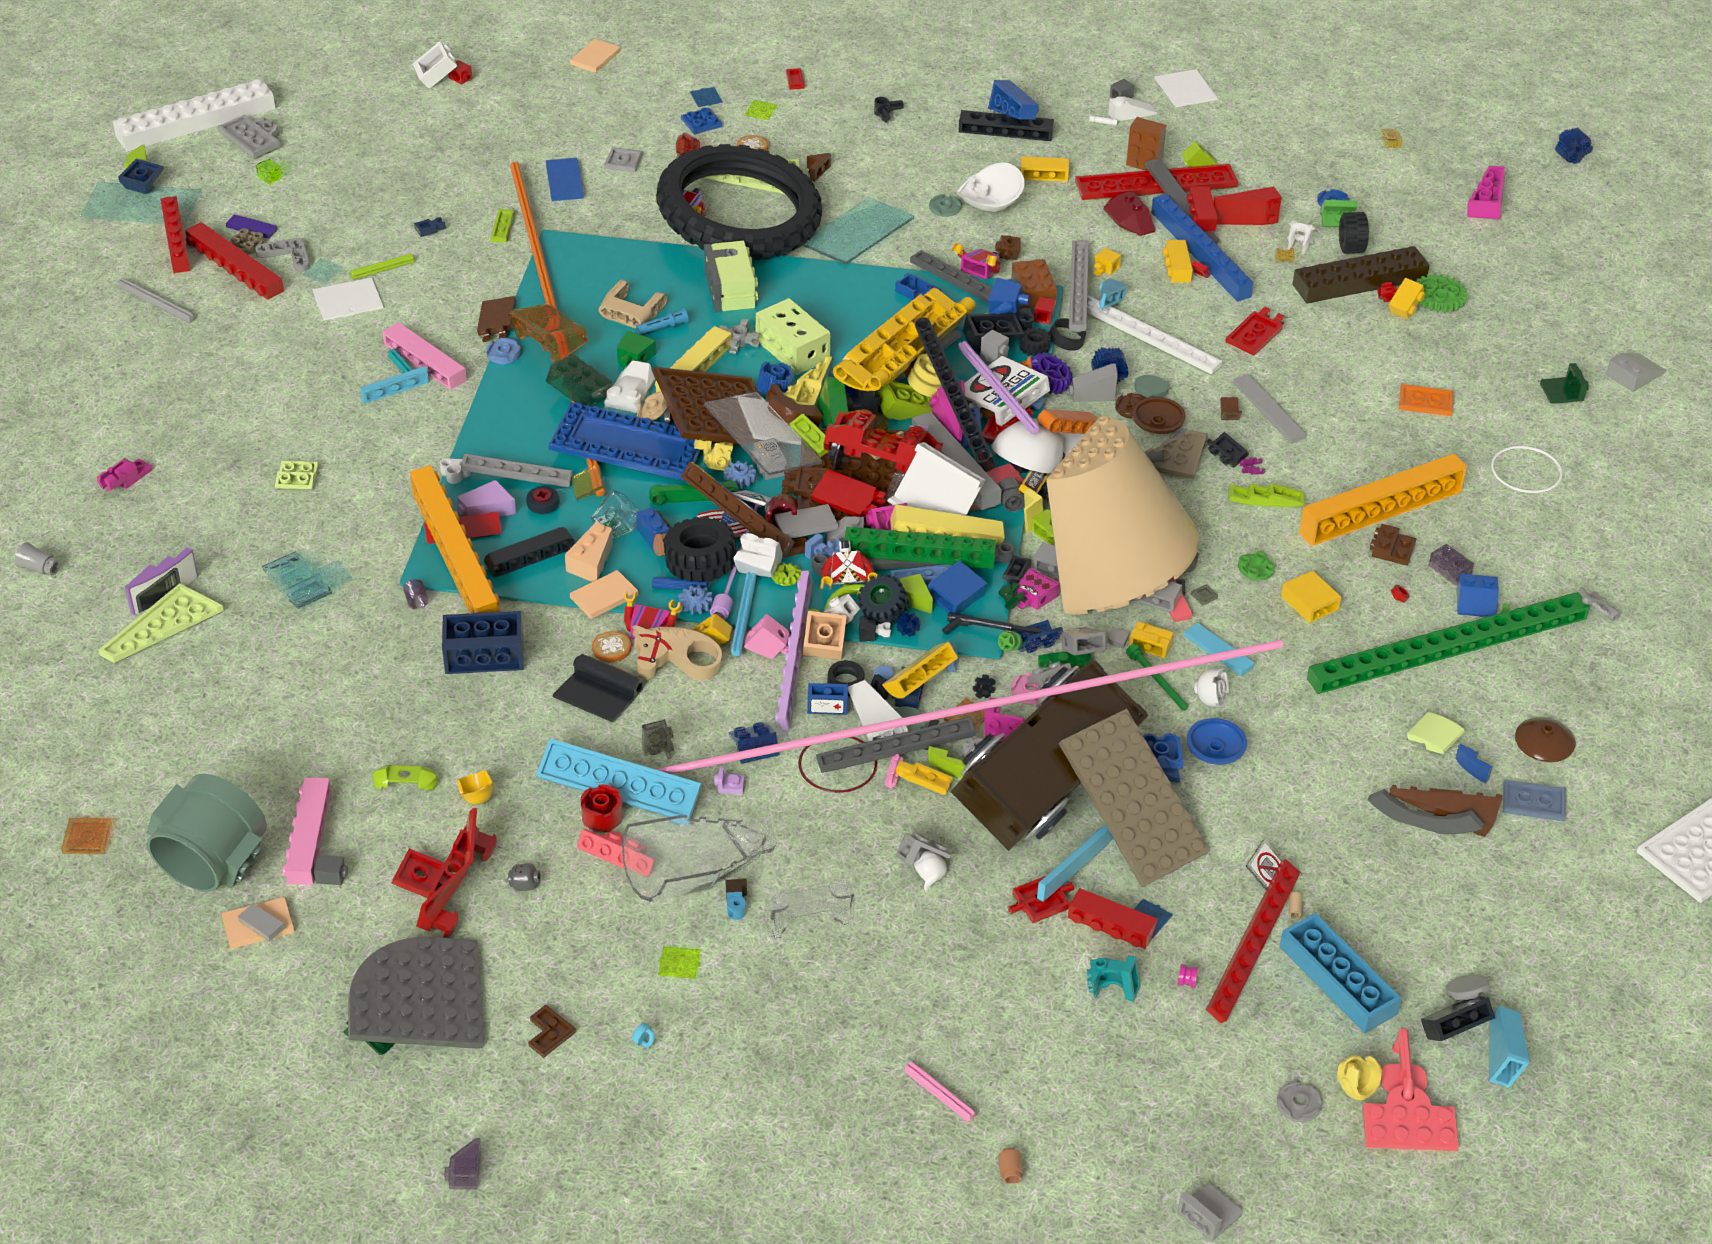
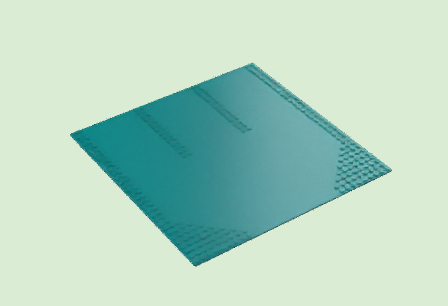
M543 230L539 237L583 405L596 406L600 409L613 410L622 414H631L637 417V413L607 408L604 402L607 398V390L613 387L621 372L626 368L618 364L617 346L626 331L638 334L636 328L604 318L599 313V307L606 294L620 280L629 282V290L623 300L642 307L655 293L661 292L667 295L665 307L653 320L665 317L669 312H678L681 308H684L687 312L688 323L683 322L676 324L673 328L668 326L642 334V336L656 340V355L645 362L651 365L652 373L655 367L670 368L714 326L719 328L722 325L732 329L733 326L740 325L743 318L749 320L747 325L749 327L748 333L756 332V313L789 298L813 319L817 320L825 329L829 330L831 334L830 357H832V365L828 377H835L833 374L834 367L842 362L849 351L912 301V299L895 292L896 281H900L907 273L941 288V292L955 303H959L965 297L972 298L976 307L969 314H989L988 303L928 271L783 255L779 257L774 255L770 259L762 260L752 258V267H754L755 277H757L758 287H755V291L758 294L755 308L715 312L705 274L704 250H701L699 246ZM532 254L515 296L517 302L512 330L507 331L506 337L517 341V344L520 345V357L508 364H497L489 360L450 459H463L464 454L570 470L572 471L570 487L471 472L469 477H463L462 481L457 484L449 483L446 476H442L440 485H444L447 493L445 496L446 498L450 497L453 504L452 510L453 512L457 511L459 517L464 515H460L457 510V497L494 480L515 499L516 514L499 517L501 534L470 538L473 545L472 551L477 552L480 560L479 565H483L486 571V580L490 579L493 586L492 592L493 594L496 593L499 599L579 608L570 598V593L591 583V581L566 571L565 554L567 552L498 577L493 576L484 564V558L493 551L560 527H565L576 543L597 522V518L615 511L632 530L612 538L613 546L608 559L604 563V569L599 579L618 570L639 591V596L636 597V602L633 603L632 607L637 604L667 610L671 614L672 610L669 608V602L674 600L675 605L673 608H676L679 603V594L683 593V590L653 588L652 578H679L674 576L667 568L665 555L657 556L637 530L636 512L653 507L661 512L671 527H674L676 523H681L685 519H693L699 513L720 510L721 508L711 500L654 505L649 499V490L653 485L671 486L689 485V483L598 461L606 491L604 496L597 497L586 458L549 450V443L571 403V398ZM971 276L992 288L996 278L983 279ZM1056 285V308L1051 324L1046 325L1033 322L1032 327H1035V329L1039 327L1041 330L1045 329L1046 332H1049L1053 323L1059 318L1063 286ZM1031 308L1032 314L1034 316L1035 308ZM964 318L955 328V330L961 332V338L944 349V353L957 381L962 380L965 383L979 372L959 349L960 342H967L963 333ZM1020 339L1008 343V359L1020 363L1027 360L1028 357L1033 358V355L1028 356L1027 353H1022L1019 347ZM1051 341L1048 353L1052 355L1054 343ZM747 343L745 347L738 349L737 354H731L728 350L706 372L751 377L757 388L759 372L763 362L767 361L770 364L779 365L781 361L761 344L758 347H753ZM809 370L802 372L798 375L795 374L793 386L797 383V380ZM904 377L899 383L909 385L908 378ZM655 383L653 384L648 396L656 393ZM844 384L848 393L856 392L855 388ZM758 392L762 401L768 402L766 399L767 393ZM1044 403L1039 410H1035L1032 406L1030 407L1033 411V419H1037L1038 415L1043 411ZM877 404L878 412L875 414L876 418L873 429L908 430L912 426V418L904 420L886 418L882 409ZM664 413L653 421L664 422ZM983 416L980 418L981 433L990 418H984ZM823 417L819 425V428H826L823 421ZM733 443L731 463L736 464L737 461L740 463L747 462V466L753 465V469L756 470L755 482H750L749 487L744 485L743 488H740L738 486L739 491L747 490L770 498L781 494L784 476L765 480L763 475L759 474L756 462L753 463L751 452H753V446ZM987 443L995 463L994 468L1010 463V461L993 451L992 444ZM781 444L778 449L786 461V467L798 469V466H800L801 447ZM964 448V449L971 455V457L975 460L971 449H970V448ZM702 450L696 465L719 483L726 482L724 480L725 471L710 469L704 463V452ZM1030 470L1027 473L1019 472V474L1023 479H1025ZM549 486L558 492L560 502L558 508L547 514H538L532 512L527 507L526 496L535 487ZM794 492L790 493L798 503V496H794ZM742 499L748 506L754 505L753 502ZM1001 502L996 507L968 512L966 516L1003 521L1005 538L1002 543L1012 544L1014 556L1019 555L1025 520L1024 507L1018 511L1009 512L1005 510ZM761 505V507L758 508L757 513H759L761 516L765 518L766 505ZM423 523L400 579V586L460 594L436 543H427ZM826 532L818 533L823 536V543L826 545ZM816 534L807 535V540H809ZM741 536L735 537L736 550H740ZM805 553L782 558L781 563L778 564L782 565L783 562L785 564L792 563L793 566L798 565L799 570L810 572L813 585L809 609H817L823 613L829 597L836 590L843 587V584L832 585V588L829 589V585L824 584L823 589H821L822 575H816L812 572L811 560L805 557ZM994 562V569L969 567L987 582L984 595L959 614L1007 623L1009 610L1005 608L1006 602L998 592L1003 586L1010 585L1002 579L1009 563ZM910 568L880 569L874 571L877 574H882V576H885V574H890V571ZM732 570L726 575L723 574L721 578H715L713 581L708 582V592H712V604L716 595L725 593ZM736 570L728 596L733 600V604L728 618L724 620L732 627H736L746 574L740 573L738 570ZM756 575V584L746 629H752L767 614L791 634L790 624L794 621L793 607H796L795 594L798 593L797 583L791 586H782L775 583L772 577ZM849 594L860 608L857 594ZM933 601L932 613H926L909 607L908 611H905V617H901L900 622L897 623L895 621L893 622L894 625L890 626V637H883L875 633V641L860 642L929 651L934 646L949 641L950 645L956 646L958 655L1000 659L1002 649L998 645V638L1006 630L978 625H968L967 627L958 625L949 634L945 635L942 629L950 623L947 621L948 613ZM627 602L607 612L624 614ZM709 606V611L703 609L702 614L695 612L693 615L690 610L684 612V607H682V611L676 614L677 620L701 623L711 616V606ZM861 608L853 616V620L845 624L843 641L859 642L860 616H865Z

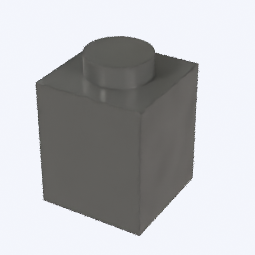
M1126 79L1113 83L1110 87V97L1112 99L1116 97L1133 98L1135 85Z
M318 855L314 868L316 884L341 885L343 878H347L348 866L344 863V857Z

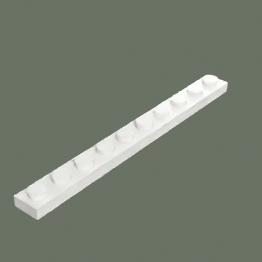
M1087 295L1088 314L1210 374H1213L1222 366L1221 360L1111 306L1103 310L1099 309V300Z

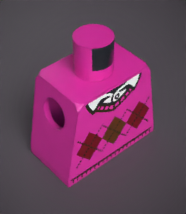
M1030 568L1018 583L1020 587L1016 590V595L1020 592L1025 594L1023 601H1020L1017 605L1018 608L1024 609L1029 605L1038 610L1059 596L1060 583Z

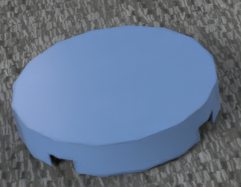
M500 338L496 342L493 340L486 347L487 358L497 364L512 363L521 354L520 345L517 344V341L510 338Z

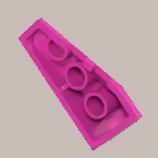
M960 380L958 383L965 396L964 381ZM940 387L930 398L929 403L932 408V414L960 443L962 441V429L943 388Z

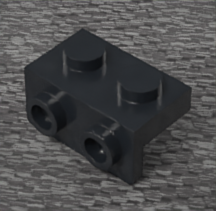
M1225 432L1214 441L1210 438L1207 440L1209 452L1214 456L1217 454L1220 461L1226 466L1229 464L1234 468L1249 455L1244 447Z

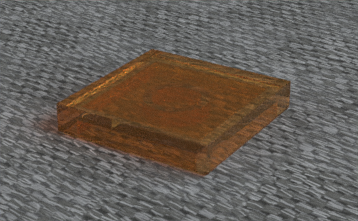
M69 818L61 847L62 854H104L112 825L111 818Z

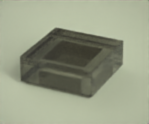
M1207 584L1191 591V595L1202 606L1218 599V594Z

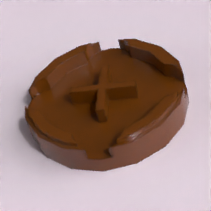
M1127 393V396L1121 395L1116 399V412L1125 418L1133 419L1132 411L1134 406L1146 398L1136 393Z

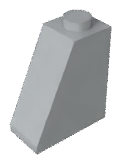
M1110 364L1072 378V385H1069L1068 391L1069 396H1072L1073 402L1115 401L1117 384L1116 364Z

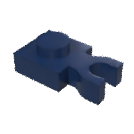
M440 216L432 221L426 219L414 223V228L420 237L436 233V230L445 229L446 224L444 221L442 222Z

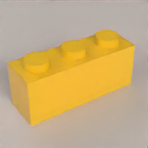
M1021 156L1020 172L1024 180L1068 182L1069 158Z
M1166 240L1165 247L1162 248V256L1165 257L1164 264L1167 267V277H1170L1171 283L1191 282L1193 269L1186 240Z

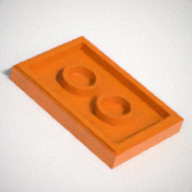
M1401 384L1399 410L1452 416L1453 391Z

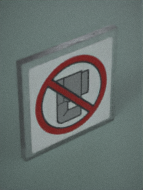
M1262 840L1246 864V868L1266 890L1282 860L1269 844Z

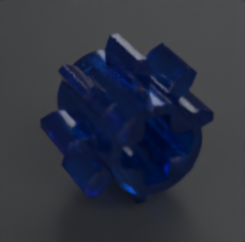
M907 612L901 614L902 618L897 619L898 631L902 633V636L908 635L910 637L916 635L915 631H919L921 625L919 618L915 616V613L910 614Z

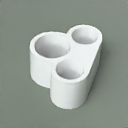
M445 458L440 461L441 474L446 476L449 483L457 484L462 481L463 477L471 475V472L461 471L463 459Z

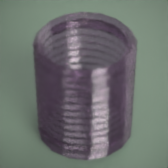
M411 579L404 584L403 591L410 608L419 609L417 607L423 608L428 604V596L421 580Z

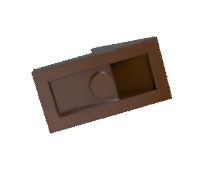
M830 153L807 156L808 173L810 174V179L815 182L831 167Z

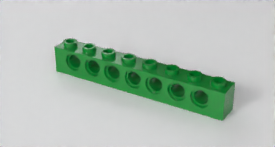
M846 526L844 541H850L851 551H860V554L865 555L866 558L954 565L960 560L968 567L994 569L996 540Z

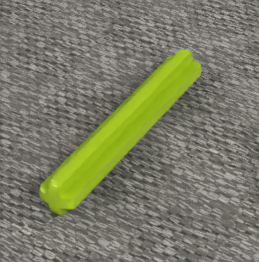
M410 253L351 270L350 275L355 280L415 262L414 256Z

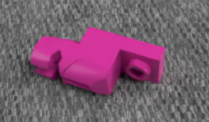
M124 458L114 466L109 467L107 472L104 471L99 474L97 482L102 489L108 487L107 492L118 486L127 489L152 471V465L141 459L132 462Z

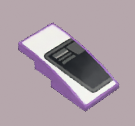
M185 548L175 558L168 556L156 567L150 564L125 586L131 614L135 615L149 609L179 583L187 586L198 577L192 549Z

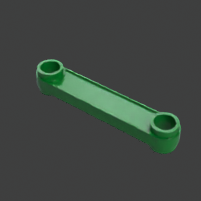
M729 480L720 483L732 493L739 491L735 481ZM690 484L653 485L649 490V499L654 505L710 501Z

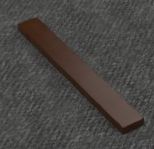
M689 462L681 478L752 534L759 538H770L778 542L783 553L782 557L787 556L795 543L791 538L695 463Z

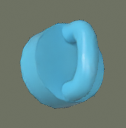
M641 1023L632 1035V1041L639 1046L650 1047L655 1040L652 1027L646 1023Z

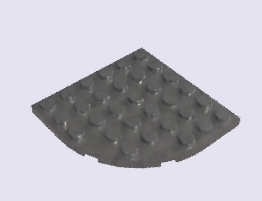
M412 937L392 942L373 952L360 965L351 983L348 995V1039L354 1041L483 1048L484 1037L478 941L442 937Z

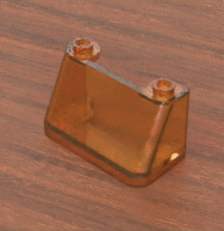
M542 304L520 308L508 314L516 336L522 340L528 335L539 342L543 351L550 352V360L555 364L588 341L586 329L557 311L553 305Z

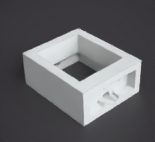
M441 41L413 63L420 81L428 88L433 87L457 67L456 58L451 53L452 49Z

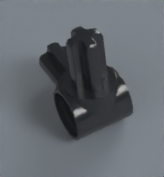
M877 97L874 100V114L881 117L885 123L891 119L889 115L890 110L904 108L902 100L889 101L885 97Z

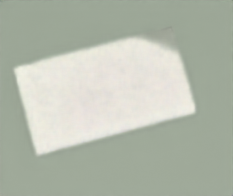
M758 392L704 402V406L768 476L822 463V460Z

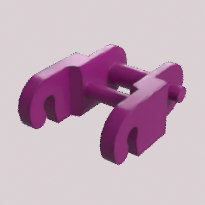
M1256 457L1241 460L1240 466H1243L1242 473H1251V475L1264 474V468L1260 471L1259 467L1253 466L1262 464V458H1259L1258 462Z

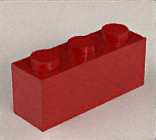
M1190 187L1186 200L1189 203V213L1192 214V220L1203 231H1215L1218 218L1210 187Z

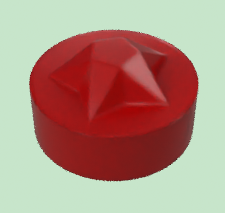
M1395 585L1390 590L1397 601L1405 603L1410 597L1409 593L1400 585Z

